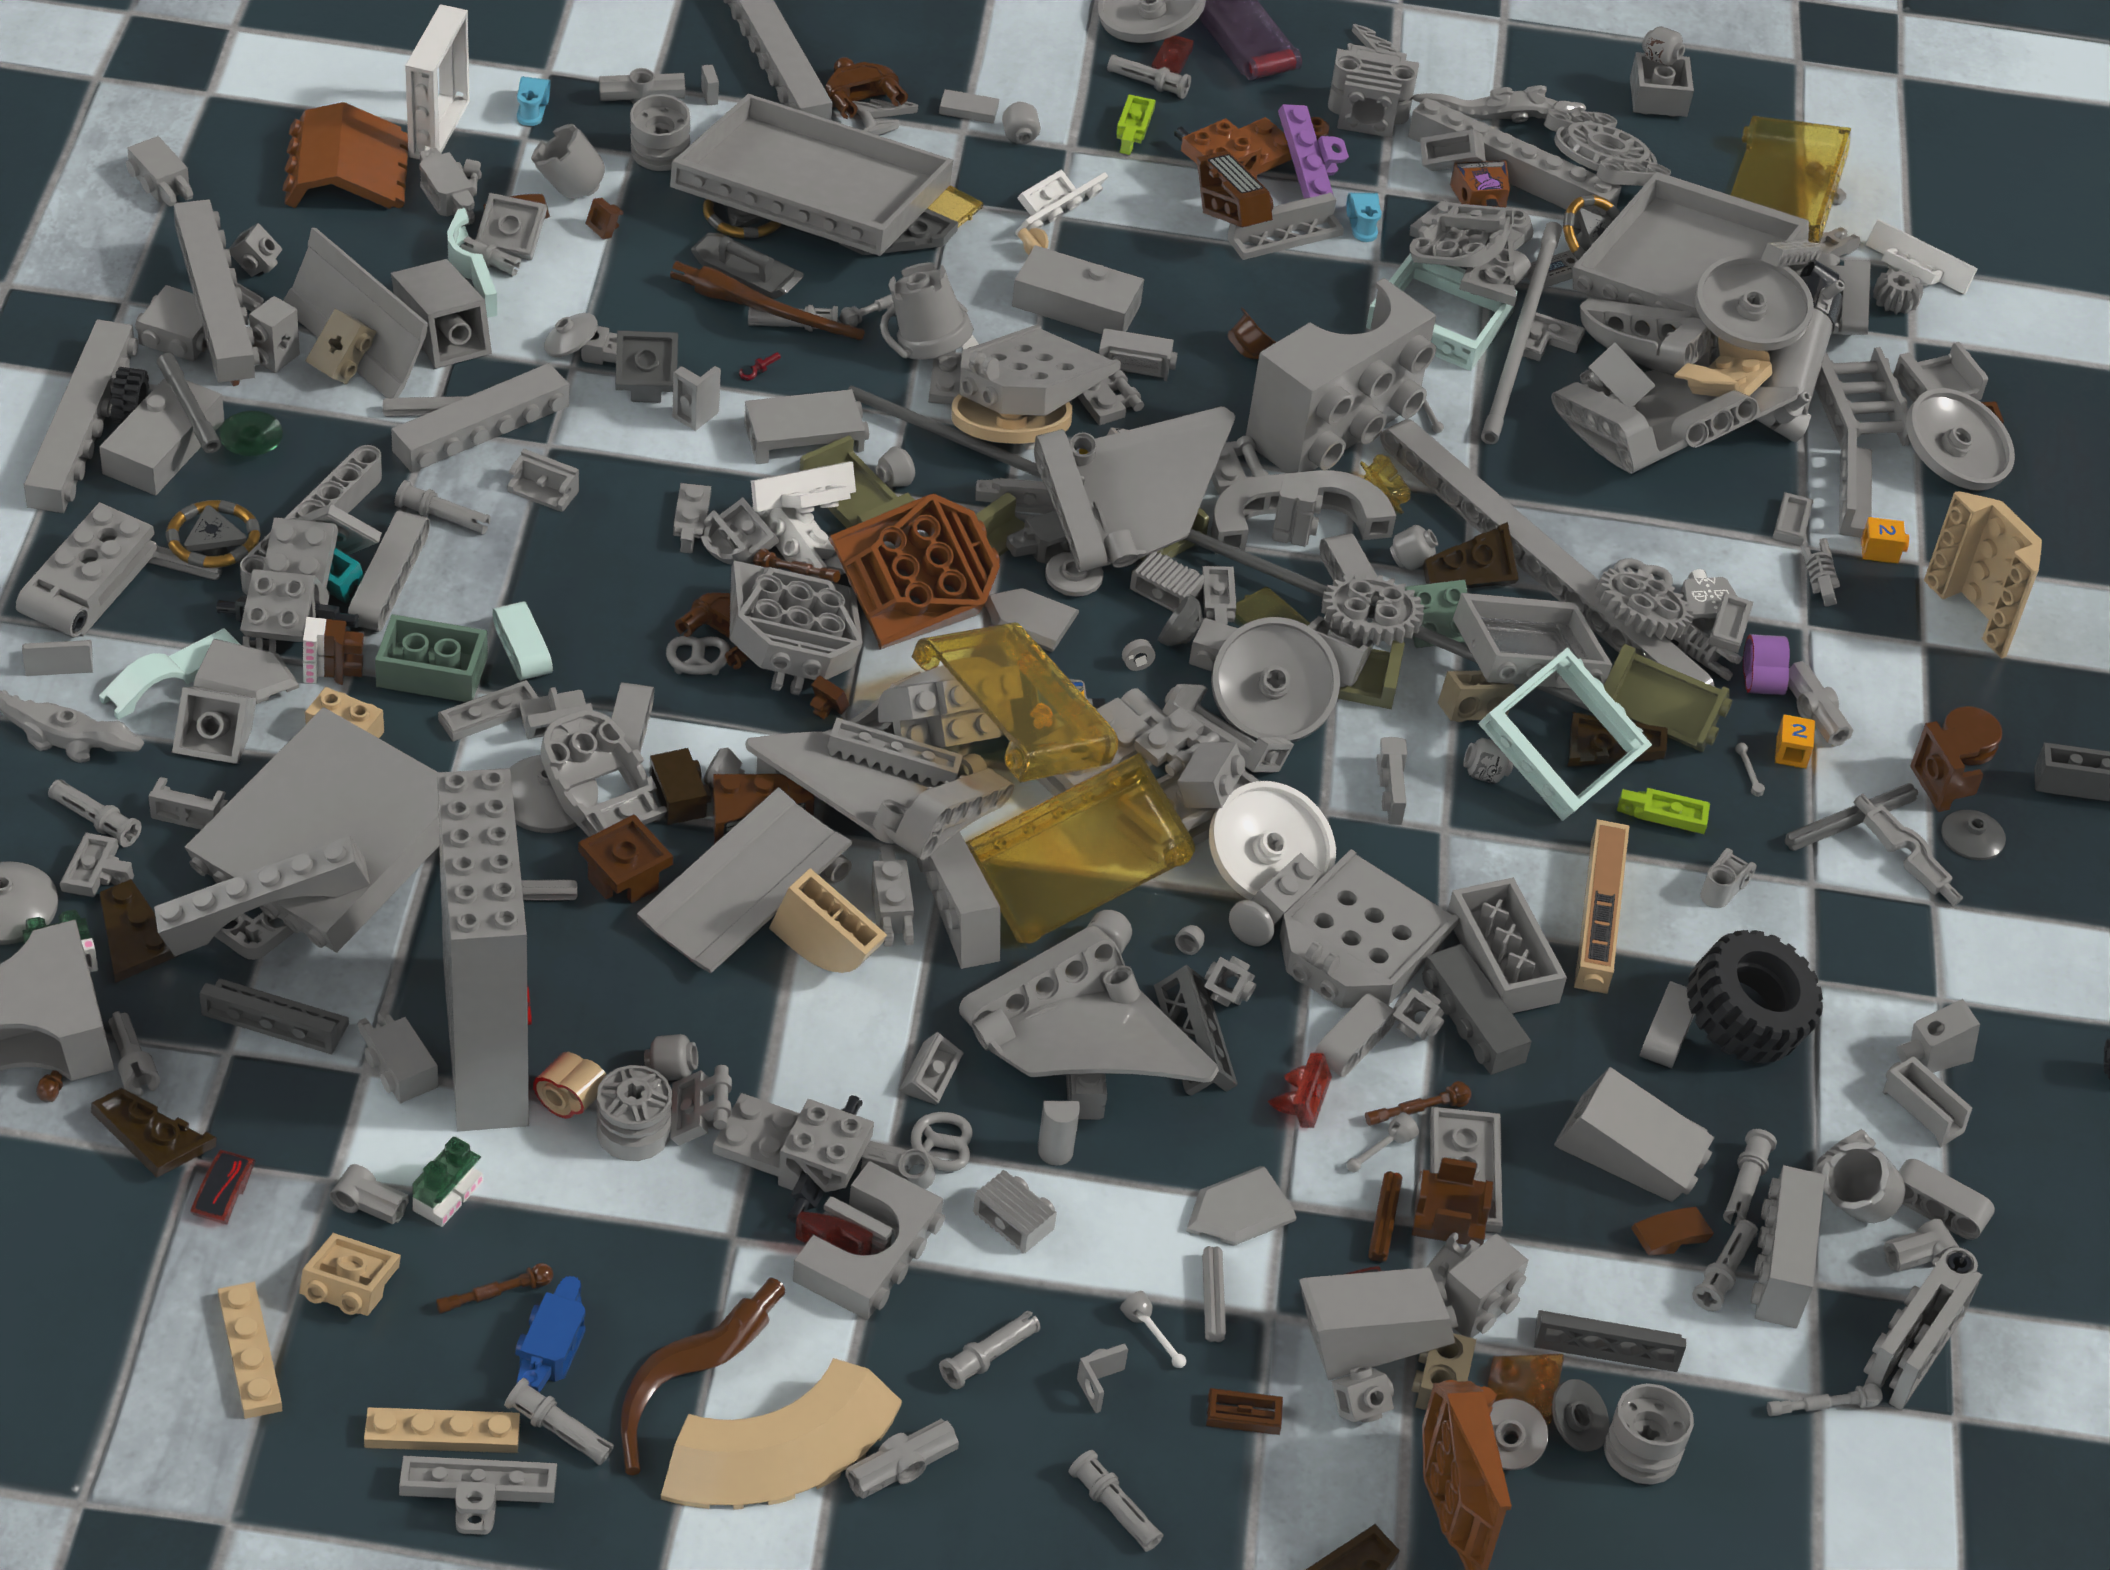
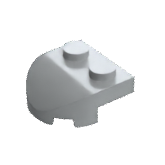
M743 497L720 515L713 510L704 521L706 527L703 536H701L708 552L718 560L732 565L734 560L750 564L753 562V556L758 550L762 548L769 550L780 542L774 532L754 512V509Z

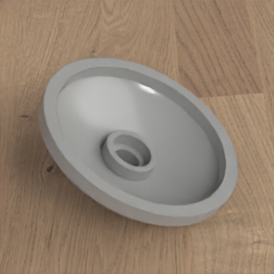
M541 755L525 758L510 767L516 825L541 833L561 832L578 826L563 810L546 774ZM595 779L570 788L569 792L579 804L583 803L586 808L597 805L598 785Z
M0 862V945H7L29 939L33 930L47 927L53 920L58 907L57 890L51 878L42 870L21 862Z

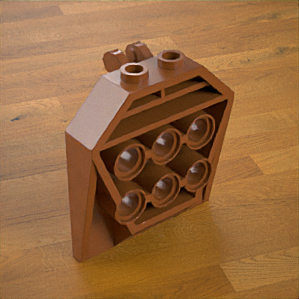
M934 493L837 532L829 537V541L837 553L878 641L880 650L977 616L987 601L1000 568L999 555L995 548H991L987 539L985 525L981 520H978L975 512ZM917 530L925 531L929 537H923ZM884 542H891L894 544L895 549L887 547ZM930 557L939 559L942 565L935 564ZM897 569L905 570L909 576H902L898 573ZM943 585H950L955 592L947 591ZM910 596L917 597L922 604L914 603Z
M1446 1380L1433 1384L1422 1424L1424 1481L1439 1517L1442 1533L1446 1535L1448 1543L1457 1550L1465 1569L1488 1570L1506 1511L1511 1510L1512 1507L1490 1417L1493 1409L1492 1405L1497 1394L1491 1388L1477 1386L1472 1381L1457 1382L1455 1380Z

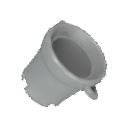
M931 262L916 264L901 270L903 278L897 282L895 276L890 279L888 286L893 303L887 307V311L882 316L880 329L882 337L901 357L921 360L937 358L962 347L971 338L974 328L967 314L968 310L957 300L943 265L940 264V270H937L934 263ZM892 316L897 318L899 330L896 336L898 343L891 337L887 327L888 321Z

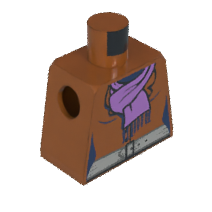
M1506 160L1454 163L1450 186L1461 204L1506 208L1510 191Z

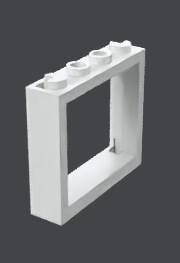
M440 4L405 65L409 157L420 159L421 151H428L431 148H437L442 153L470 102L468 10ZM438 67H439V90H440L439 96H438V76H437V69H438ZM457 91L462 92L463 97L456 95Z

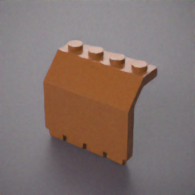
M345 102L308 109L303 112L299 120L294 119L289 130V135L292 136V139L287 148L290 158L285 166V172L288 173V176L283 185V191L286 192V205L296 208L308 189L333 184L389 209L392 206L396 208L404 206L408 164V134L401 131L400 126Z

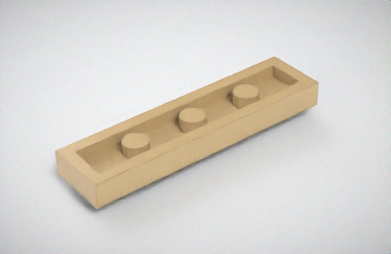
M255 1281L219 1288L218 1297L244 1418L247 1419L283 1411Z
M368 1407L364 1446L365 1448L518 1453L520 1413Z

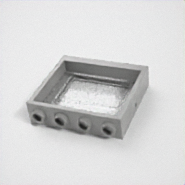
M1461 593L1453 621L1487 682L1523 685L1568 647L1577 659L1581 658L1584 667L1590 674L1601 681L1604 686L1612 663L1576 603ZM1556 671L1538 685L1571 689Z

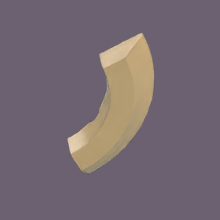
M833 1358L827 1371L811 1390L790 1405L762 1416L735 1420L711 1419L688 1414L674 1446L661 1493V1500L709 1509L710 1505H733V1510L744 1509L745 1504L768 1502V1505L786 1502L795 1499V1494L807 1491L813 1487L817 1489L822 1488L839 1478L841 1472L846 1470L847 1467L856 1461L863 1460L866 1457V1452L877 1440L881 1441L892 1425L901 1407L902 1400L868 1368Z

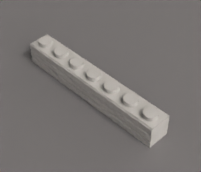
M1805 239L1767 243L1761 260L1776 267L1807 264L1813 259H1819L1821 247Z

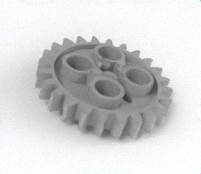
M1617 567L1616 570L1609 568L1608 572L1604 571L1595 588L1597 590L1596 597L1600 598L1599 604L1607 606L1606 612L1615 614L1613 619L1623 620L1625 627H1635L1637 633L1641 630L1645 631L1648 637H1651L1653 633L1661 640L1664 635L1670 640L1674 636L1680 638L1682 634H1686L1694 619V616H1692L1693 610L1688 608L1690 603L1682 600L1683 594L1674 593L1675 587H1667L1664 585L1665 581L1663 579L1658 581L1654 579L1653 574L1645 576L1641 570L1634 573L1630 567H1627L1626 571L1620 567Z
M1354 573L1353 579L1344 575L1342 582L1335 579L1333 586H1327L1326 592L1323 594L1321 613L1325 614V621H1331L1330 628H1340V635L1351 634L1350 640L1352 641L1359 637L1362 638L1363 644H1366L1368 640H1373L1376 646H1379L1380 641H1385L1388 645H1392L1393 639L1403 643L1404 637L1412 639L1413 633L1419 632L1424 616V605L1420 604V597H1414V590L1405 591L1406 584L1404 583L1395 585V579L1393 578L1384 581L1382 575H1379L1377 579H1373L1369 573L1366 574L1365 578H1361L1357 573ZM1378 596L1373 622L1368 623L1367 618L1372 597Z

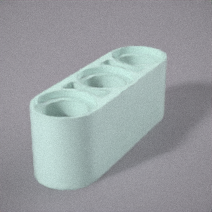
M523 601L493 608L492 616L495 629L518 679L522 681L551 674L553 667L550 653L526 602Z

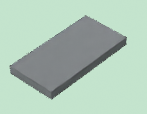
M1431 1107L1430 1173H1438L1441 1159L1444 1157L1476 1163L1474 1180L1486 1182V1180L1493 1181L1491 1209L1485 1232L1501 1233L1503 1220L1500 1114Z

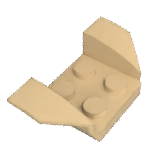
M1718 337L1720 356L1708 368L1687 363L1674 376L1675 378L1688 380V386L1692 394L1720 397L1735 390L1750 396L1772 375V365L1768 351L1740 348Z

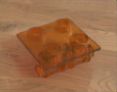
M1564 1354L1493 1356L1488 1387L1497 1394L1494 1402L1503 1399L1525 1401L1541 1413L1546 1425L1550 1424L1553 1415L1552 1400L1559 1386Z

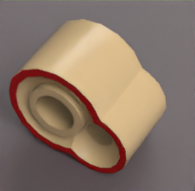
M563 1052L534 1080L533 1089L544 1107L556 1116L568 1119L572 1118L575 1114H582L597 1099L598 1086L607 1074L595 1062L583 1059L574 1053Z

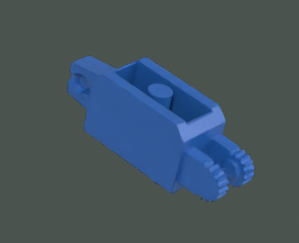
M565 1276L560 1281V1284H558L554 1294L546 1292L541 1304H535L529 1318L530 1328L527 1335L522 1333L518 1339L515 1355L520 1356V1370L517 1383L522 1378H526L529 1381V1386L539 1393L548 1380L556 1382L565 1378L585 1334L584 1317L586 1310L581 1303L579 1294L581 1292V1283L578 1277Z

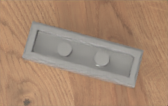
M525 680L438 712V720L454 742L521 717L518 706L519 702L538 698L528 681Z

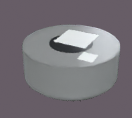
M1137 639L1125 646L1122 651V659L1130 670L1139 671L1153 663L1155 651L1147 640Z

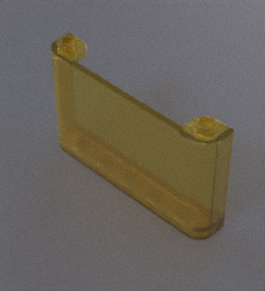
M1752 116L1750 125L1745 126L1743 130L1742 142L1747 143L1746 152L1731 196L1809 220L1808 241L1820 243L1847 161L1851 128Z
M1013 622L918 640L911 656L923 670L928 671L938 667L941 661L1010 740L1005 754V764L1020 783L1112 764L1118 749L1116 732L1020 624Z
M1140 753L965 842L1000 905L1001 915L1019 943L1036 942L1041 936L1176 866L1186 864L1190 861L1195 851V845L1190 833Z

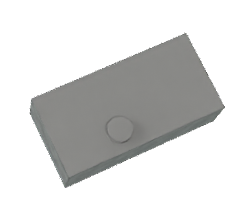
M1035 245L1015 278L1012 307L1102 335L1104 328L1126 332L1141 305L1144 279Z
M165 378L99 446L102 474L155 496L201 447L193 431L192 424L171 385L167 383ZM186 380L207 421L211 423L216 431L224 423L222 394Z

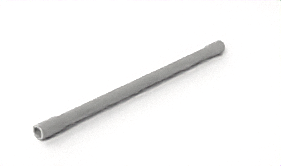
M1557 222L1547 223L1542 236L1541 248L1490 413L1486 418L1481 434V439L1487 444H1495L1499 440L1505 411L1552 257L1562 233V226Z

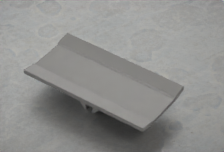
M311 228L308 249L293 287L290 288L283 301L297 309L298 321L317 338L335 308L351 315L375 330L377 333L373 338L372 345L363 355L356 372L386 398H398L405 388L425 340L428 323L317 228Z
M778 787L637 913V917L651 931L698 967L712 973L776 914L788 888L809 868L819 875L852 845V841L827 827L797 805L792 798Z

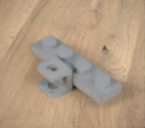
M403 1456L399 1496L455 1498L457 1531L463 1534L486 1535L490 1533L494 1525L496 1500L554 1503L557 1463ZM471 1516H479L482 1519L481 1522L476 1524L468 1521Z

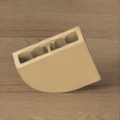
M811 868L788 888L769 927L772 932L809 962L825 970L839 973L850 972L858 968L881 946L887 936L885 932Z

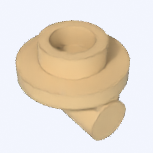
M1023 228L1017 234L1023 242L1025 252L1028 255L1035 245L1048 248V236L1040 228H1032L1030 230Z

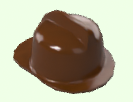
M1241 307L1240 309L1244 315L1229 331L1228 339L1244 357L1259 359L1260 352L1276 342L1263 332Z

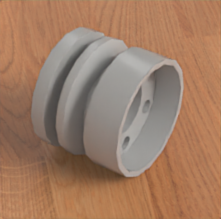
M665 94L646 96L633 105L630 112L631 154L637 164L649 170H671L672 161L690 146L689 108L680 99Z
M628 1065L613 1070L599 1084L597 1092V1138L601 1147L611 1156L625 1161H641L652 1158L664 1150L670 1140L672 1090L668 1080L663 1075L646 1066Z
M1648 1383L1632 1386L1622 1394L1612 1418L1613 1421L1604 1441L1605 1456L1614 1470L1622 1477L1635 1483L1651 1485L1665 1482L1675 1474L1680 1464L1685 1446L1694 1427L1693 1412L1685 1399L1676 1391L1667 1387Z

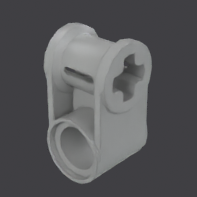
M1726 848L1707 872L1700 893L1702 901L1713 908L1725 907L1749 883L1757 865L1754 862H1745L1733 855V850Z

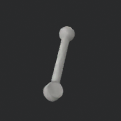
M1425 399L1423 407L1433 424L1432 430L1435 433H1440L1443 431L1444 426L1441 422H1438Z
M1742 742L1738 743L1735 751L1741 755L1752 782L1751 793L1754 796H1762L1765 787L1757 780L1747 755L1748 746Z

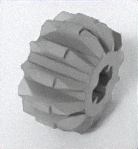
M1888 269L1887 273H1881L1877 278L1873 290V298L1877 300L1876 305L1885 307V312L1891 310L1896 315L1898 312L1908 314L1910 310H1916L1923 294V285L1920 284V278L1912 277L1911 272L1905 273L1901 269L1896 272Z

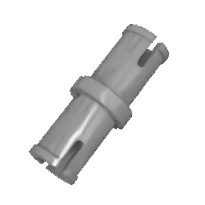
M469 236L463 240L467 243V246L461 244V248L470 253L482 254L488 268L493 266L512 276L517 274L518 270L514 269V267L520 268V258L500 251L498 246L493 244L488 246Z

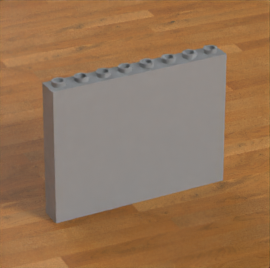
M747 94L672 161L670 187L881 256L950 186L954 160Z

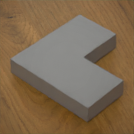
M1536 312L1523 356L1540 362L1548 344L1576 353L1584 338L1586 329Z

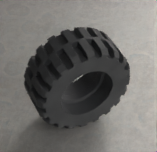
M1740 930L1721 937L1691 971L1688 978L1687 998L1691 999L1688 1002L1691 1014H1695L1697 1017L1695 1023L1700 1030H1705L1708 1034L1706 1038L1713 1044L1715 1042L1722 1047L1721 1050L1728 1055L1736 1054L1737 1059L1743 1061L1753 1059L1754 1063H1767L1768 1061L1776 1062L1788 1056L1815 1029L1819 1023V1017L1822 1015L1823 1002L1821 1000L1823 996L1821 987L1817 986L1818 977L1815 971H1810L1808 968L1809 962L1805 957H1800L1795 952L1796 948L1789 943L1785 945L1780 942L1781 938L1775 935L1765 936L1763 931L1752 930L1750 933L1748 930ZM1740 983L1758 992L1766 1001L1770 1010L1752 1001L1744 992Z

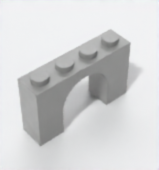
M871 1161L866 1164L851 1184L849 1205L890 1226L896 1239L895 1242L883 1252L862 1256L848 1253L813 1235L795 1258L793 1282L866 1320L870 1318L876 1309L881 1310L884 1307L892 1286L895 1283L899 1285L903 1281L908 1271V1264L913 1258L918 1259L922 1255L927 1244V1238L931 1233H938L945 1219V1215L942 1214L943 1198Z

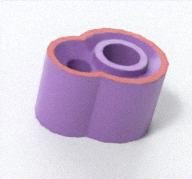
M1754 634L1747 636L1743 652V674L1748 693L1784 695L1786 693L1790 659L1787 637Z

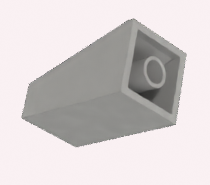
M448 259L391 273L394 295L428 323L422 348L435 368L492 354L485 299Z
M1609 1067L1582 1094L1554 1145L1565 1152L1673 1202L1681 1193L1688 1195L1695 1186L1698 1178L1694 1174L1697 1168L1702 1169L1709 1160L1712 1152L1708 1148L1714 1137Z
M1430 1267L1308 1277L1299 1280L1309 1327L1328 1380L1348 1375L1351 1369L1359 1366H1371L1372 1368L1455 1343L1452 1328L1458 1327L1456 1315L1452 1305L1445 1306L1444 1302L1448 1301L1444 1284L1442 1280L1435 1281Z

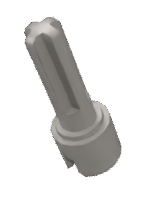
M119 1011L112 1014L113 1017L108 1022L122 1058L118 1064V1071L125 1090L141 1097L143 1094L141 1086L147 1084L150 1091H155L159 1086L160 1077L152 1056L142 1051L129 1015L127 1013L120 1014Z

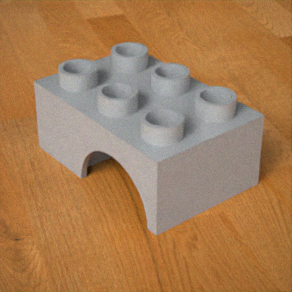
M1382 278L1375 284L1378 292L1370 332L1352 335L1338 334L1321 329L1310 322L1260 352L1246 436L1253 438L1257 452L1285 473L1313 471L1318 467L1322 470L1330 469L1339 461L1344 450L1359 441L1363 444L1371 443L1380 435L1387 423L1398 416H1402L1405 419L1412 417L1425 402L1427 391L1422 387L1425 369L1429 366L1436 353V346L1431 342L1436 315L1385 278Z

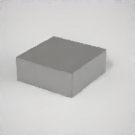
M713 65L702 66L701 89L707 105L718 104L719 81Z

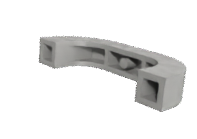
M1318 470L1255 476L1232 484L1222 492L1216 502L1211 528L1212 538L1245 551L1249 531L1246 520L1257 515L1276 513L1282 480L1285 476L1299 478L1300 481L1305 479L1318 482V495L1323 496L1321 509L1336 510L1349 516L1356 523L1362 540L1392 538L1396 514L1388 497L1371 482L1346 472Z

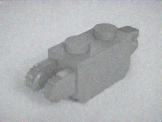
M437 148L421 151L420 187L438 214L455 216L458 209L465 208L469 218V223L465 225L473 224L475 214L472 209L475 206L473 197L476 196V187L471 179L468 180L464 174L461 163L456 162L450 152L441 154Z
M893 845L880 846L879 861H873L871 880L876 925L887 934L883 942L884 946H892L895 933H903L905 945H913L914 906L907 859L896 860Z

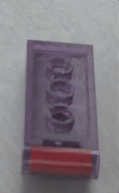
M1206 0L1204 10L1199 19L1241 74L1245 75L1248 80H1255L1301 68L1302 58L1299 50L1294 48L1258 0Z

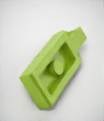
M1128 95L1117 125L1116 138L1121 139L1119 153L1131 155L1134 142L1141 144L1142 140H1144L1155 109L1156 100Z
M1651 788L1638 792L1622 789L1617 811L1638 819L1641 818L1642 820L1705 834L1710 804L1706 801Z

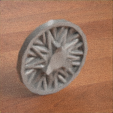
M1070 551L1053 556L1047 563L1045 576L1048 584L1054 590L1064 595L1084 596L1095 592L1100 587L1104 572L1102 567L1079 572Z

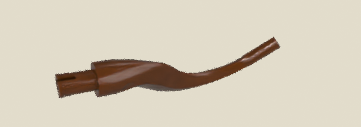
M679 261L673 264V269L685 274L671 271L670 278L695 286V292L703 296L735 302L784 319L856 340H862L864 337V329L826 319L773 300L717 269L706 265L701 269H697Z
M769 1277L751 1299H741L719 1326L662 1347L652 1354L640 1367L629 1386L622 1408L621 1436L626 1474L637 1475L641 1471L637 1428L642 1412L654 1392L673 1377L715 1368L743 1351L768 1325L770 1320L768 1316L769 1311L785 1295V1287L780 1281Z

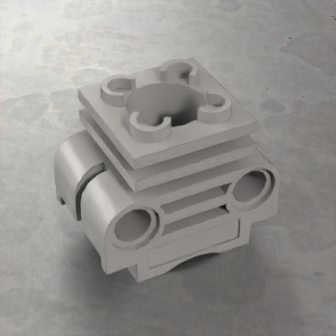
M1352 44L1351 51L1337 49L1328 100L1330 111L1339 114L1337 128L1392 138L1394 124H1404L1409 119L1419 63L1406 61L1407 54L1377 51L1360 45Z

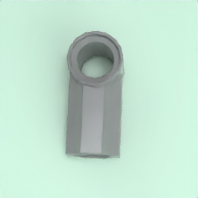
M870 1141L863 1153L861 1170L871 1161L924 1189L931 1186L935 1180L934 1167L928 1155L920 1149L904 1150ZM922 1164L925 1166L921 1173L916 1175L909 1174L910 1169L914 1165Z
M352 1164L347 1168L329 1195L333 1204L345 1212L355 1213L359 1209L391 1224L398 1223L401 1220L409 1203L408 1194L376 1181V1178L368 1169L357 1164Z
M1933 1219L1921 1225L1915 1233L1886 1241L1883 1249L1886 1256L1885 1261L1890 1269H1895L1899 1272L1928 1262H1932L1935 1266L1946 1250L1959 1246L1941 1219Z

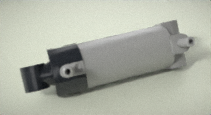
M1815 259L1809 261L1800 274L1813 298L1814 308L1810 324L1804 335L1793 344L1781 349L1768 351L1772 365V375L1759 386L1798 387L1799 392L1796 400L1756 419L1793 442H1797L1802 438L1809 425L1811 415L1808 414V409L1830 336L1834 331L1842 305V295L1840 292L1845 288L1844 283L1839 280L1837 272Z

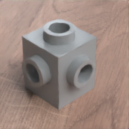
M257 223L240 233L230 246L229 251L230 255L241 267L253 277L262 271L266 274L277 265L278 261L276 258L282 251V247Z
M1234 956L1231 957L1230 961L1222 957L1219 958L1217 963L1214 961L1204 978L1207 980L1204 987L1213 991L1210 998L1226 1007H1229L1231 1002L1239 1006L1242 1000L1247 1002L1256 987V983L1252 982L1255 975L1248 972L1250 965ZM1230 977H1237L1238 979L1234 989H1229L1227 986V980Z
M1414 988L1408 994L1406 992L1403 993L1394 1006L1396 1011L1393 1013V1016L1399 1022L1397 1029L1412 1040L1416 1035L1423 1040L1428 1035L1433 1037L1444 1023V1020L1441 1018L1444 1012L1438 1006L1441 1000L1426 989H1424L1422 994ZM1424 1011L1426 1012L1424 1019L1421 1023L1416 1022V1013Z
M1371 1366L1353 1368L1349 1371L1350 1375L1331 1381L1340 1417L1353 1422L1360 1420L1361 1422H1372L1382 1418V1413L1394 1409L1392 1402L1394 1388L1391 1380L1386 1373L1372 1369Z

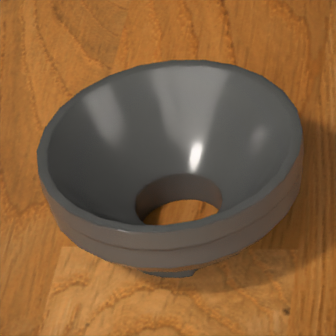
M1189 593L1175 609L1157 639L1158 642L1166 646L1187 644L1196 634L1204 619L1202 618L1200 603L1193 595Z

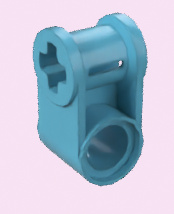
M521 76L517 93V101L520 103L517 111V121L520 124L535 126L541 123L545 107L549 102L550 80Z
M1348 193L1346 212L1350 220L1353 236L1363 242L1374 241L1378 236L1377 221L1380 220L1382 215L1378 193Z

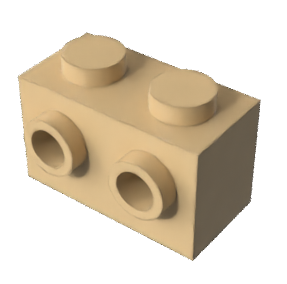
M328 687L321 691L305 711L306 724L325 707L377 738H380L384 733L382 709Z

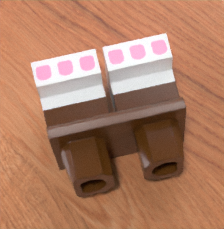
M307 617L303 637V683L317 684V677H332L337 684L343 685L344 675L362 677L364 655L357 654H362L364 632L346 631V621Z

